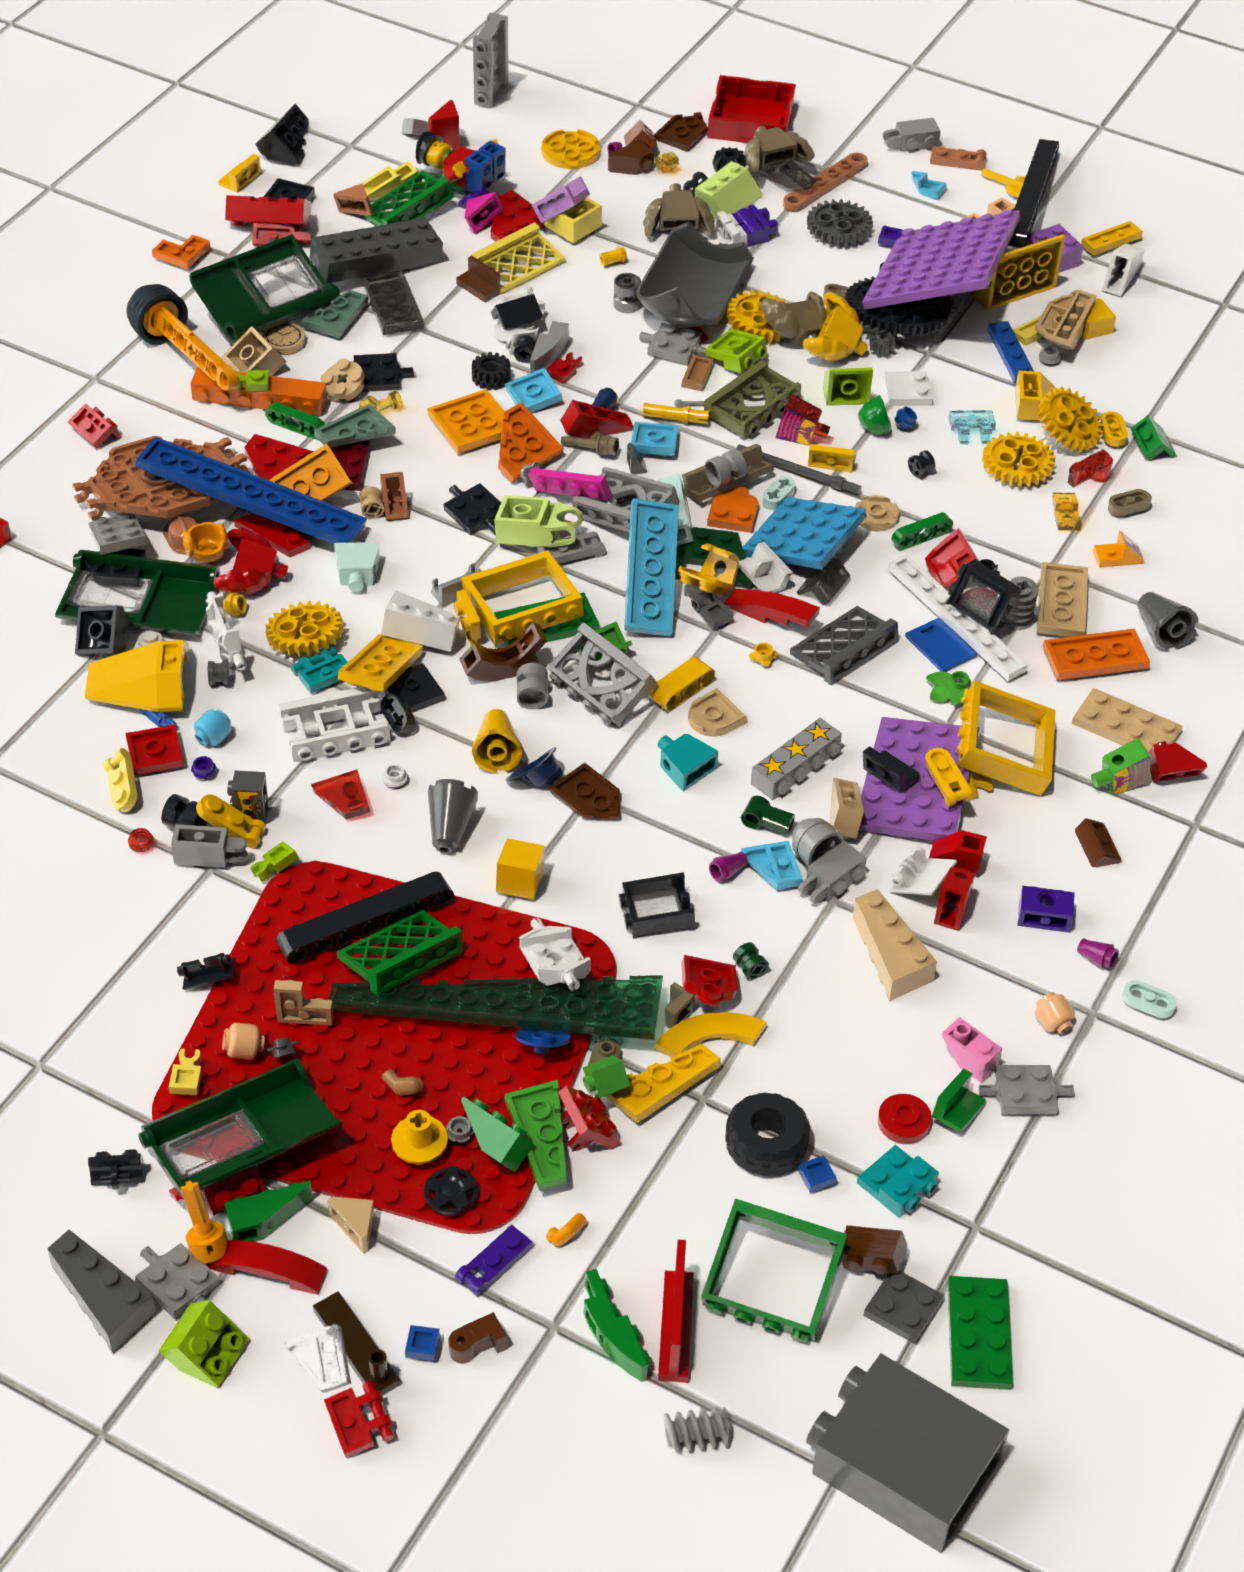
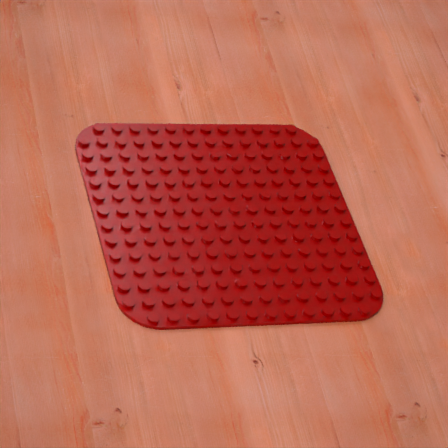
M317 860L292 865L280 871L267 883L229 954L230 958H236L233 978L214 983L164 1077L152 1103V1120L154 1121L298 1058L306 1071L309 1085L334 1117L342 1121V1127L257 1166L261 1177L289 1185L295 1182L310 1181L313 1192L331 1197L373 1200L374 1209L457 1233L481 1234L505 1226L521 1212L535 1182L526 1157L516 1172H513L483 1152L475 1133H473V1135H470V1140L464 1143L452 1142L448 1139L446 1150L439 1158L418 1166L400 1159L393 1151L391 1142L393 1129L414 1110L428 1112L431 1117L439 1120L445 1128L454 1117L463 1116L469 1120L461 1102L462 1097H465L472 1103L477 1098L490 1107L487 1111L489 1114L492 1115L495 1110L508 1119L506 1125L511 1127L513 1122L504 1101V1094L558 1080V1091L565 1086L572 1088L615 981L616 963L610 948L592 932L540 918L544 926L571 927L572 940L584 959L590 958V972L584 979H577L580 983L577 990L574 987L573 991L570 990L567 983L562 982L547 986L536 977L520 949L519 941L520 936L533 930L531 921L534 918L537 921L539 917L454 895L452 900L444 906L426 913L449 929L456 926L462 930L463 953L377 996L371 991L370 982L337 958V951L368 936L297 964H289L276 943V937L288 928L405 882ZM423 921L414 924L419 926H427V924ZM396 933L392 936H406L407 933ZM411 933V937H425L426 935ZM430 934V937H434L438 934ZM375 943L371 946L385 947V944ZM390 944L389 947L404 948V944ZM364 954L351 955V957L363 958ZM368 955V958L383 957V955ZM387 955V959L394 957L393 955ZM366 966V968H367L368 970H369L370 968L374 967V966ZM275 980L303 982L305 999L321 998L332 1000V1026L277 1022L274 996ZM233 1023L257 1025L260 1035L265 1037L263 1051H258L253 1060L230 1058L227 1052L222 1049L225 1028L229 1029ZM527 1027H551L566 1031L570 1034L571 1039L566 1045L551 1048L550 1053L540 1054L534 1052V1047L527 1046L516 1040L515 1033ZM287 1037H290V1042L299 1040V1044L294 1045L296 1050L294 1054L274 1058L273 1051H267V1048L274 1047L273 1041ZM181 1049H185L186 1058L194 1057L195 1051L200 1050L201 1063L199 1066L202 1068V1076L198 1095L170 1094L169 1092L173 1064L181 1065L179 1060ZM392 1069L400 1078L418 1077L423 1081V1090L414 1095L398 1096L382 1079V1075L385 1071ZM559 1095L560 1113L562 1114L565 1105ZM234 1122L173 1150L187 1156L219 1164L233 1156L251 1150L257 1145L242 1124ZM447 1166H457V1168L468 1171L475 1177L478 1184L476 1203L470 1210L457 1216H444L434 1212L429 1208L424 1197V1187L428 1177L438 1170L447 1168ZM429 1191V1196L433 1200L436 1194ZM473 1191L466 1194L468 1201L471 1199ZM449 1204L444 1208L452 1209L456 1207L452 1204Z

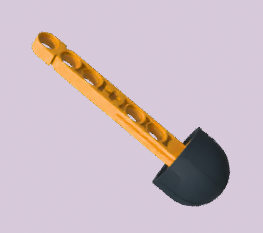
M161 284L144 285L134 291L127 303L126 314L131 327L144 341L152 345H162L171 341L213 381H217V385L224 391L237 389L239 380L235 370L226 365L221 357L185 326L188 319V309L182 298L173 290Z

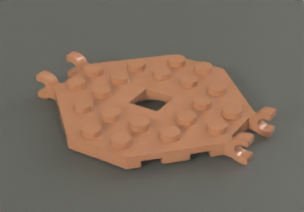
M151 436L112 448L109 451L108 459L103 460L97 467V474L94 477H90L88 481L83 483L77 482L72 484V488L76 492L81 491L80 494L74 495V500L78 504L86 501L90 509L95 508L94 511L88 512V517L92 521L100 518L106 510L162 518L177 517L183 513L197 511L209 506L215 498L173 481L150 480L149 477L155 476V474L135 467L136 458L155 437L163 439L161 436ZM228 437L215 443L205 442L203 445H195L192 443V440L177 438L173 440L174 442H171L249 472L245 465L240 466L242 462L247 461V456L244 453L228 459L233 456V452L229 448L225 449V447L232 445V441ZM92 493V494L96 497L97 500H95V499L87 500V499H88V497H89V494Z

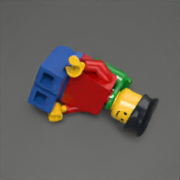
M426 131L422 133L417 141L415 157L417 164L442 169L437 178L440 180L443 178L450 180L453 189L466 194L468 191L475 193L481 187L487 189L505 175L506 148L499 145L497 139L485 142L486 144L478 150H472L463 146L452 150L449 144L444 143L442 136H435L433 132Z

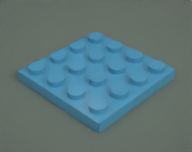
M786 497L742 549L744 550L745 557H752L757 544L765 542L786 564L823 569L867 517L866 510L854 506Z

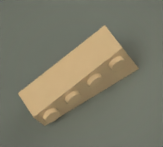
M876 889L856 898L853 920L863 943L866 944L869 950V957L877 968L881 984H884L889 1002L933 982L937 965L936 959L882 893Z

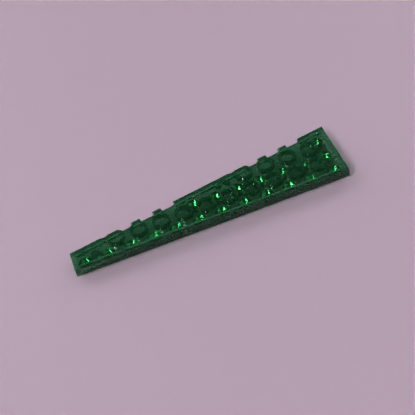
M663 975L629 976V980H613V976H603V980L587 981L585 977L584 979H577L580 986L577 990L573 987V991L568 988L567 983L559 982L547 986L540 982L538 978L464 980V984H448V980H439L436 985H421V981H410V984L397 985L378 996L371 991L370 982L333 983L328 1000H332L334 1011L655 1040Z

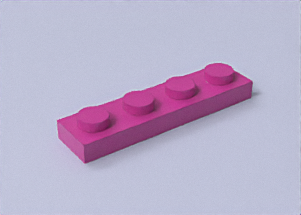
M532 468L528 473L535 490L539 492L570 496L580 495L601 500H608L612 496L604 476Z

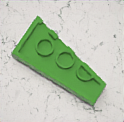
M558 1080L504 1094V1101L512 1122L527 1131L528 1133L525 1138L534 1143L526 1158L539 1191L567 1183Z

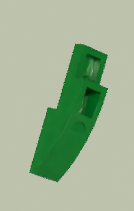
M597 1268L586 1271L585 1289L589 1298L584 1299L583 1315L589 1329L606 1354L618 1366L640 1382L646 1381L647 1370L651 1367V1362L647 1350H642L640 1347L641 1337L637 1325L631 1324L628 1314L619 1317L616 1304L609 1301L608 1296L610 1292L605 1278H600Z

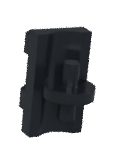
M136 1149L125 1150L122 1155H111L107 1151L96 1152L94 1157H88L91 1186L111 1184L112 1190H118L120 1183L143 1182L141 1153H138Z

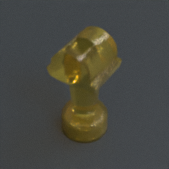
M398 391L391 392L386 399L378 401L373 396H367V398L359 403V408L371 404L379 412L389 407L396 410L403 406L402 398Z

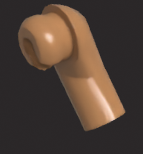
M392 1069L385 1071L382 1075V1079L398 1096L414 1095L423 1090V1081L418 1077L400 1078Z

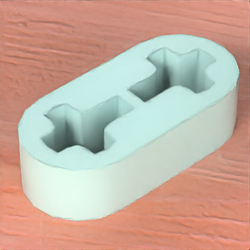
M787 476L777 478L763 493L762 504L764 508L775 510L786 497H792L795 492L794 479Z

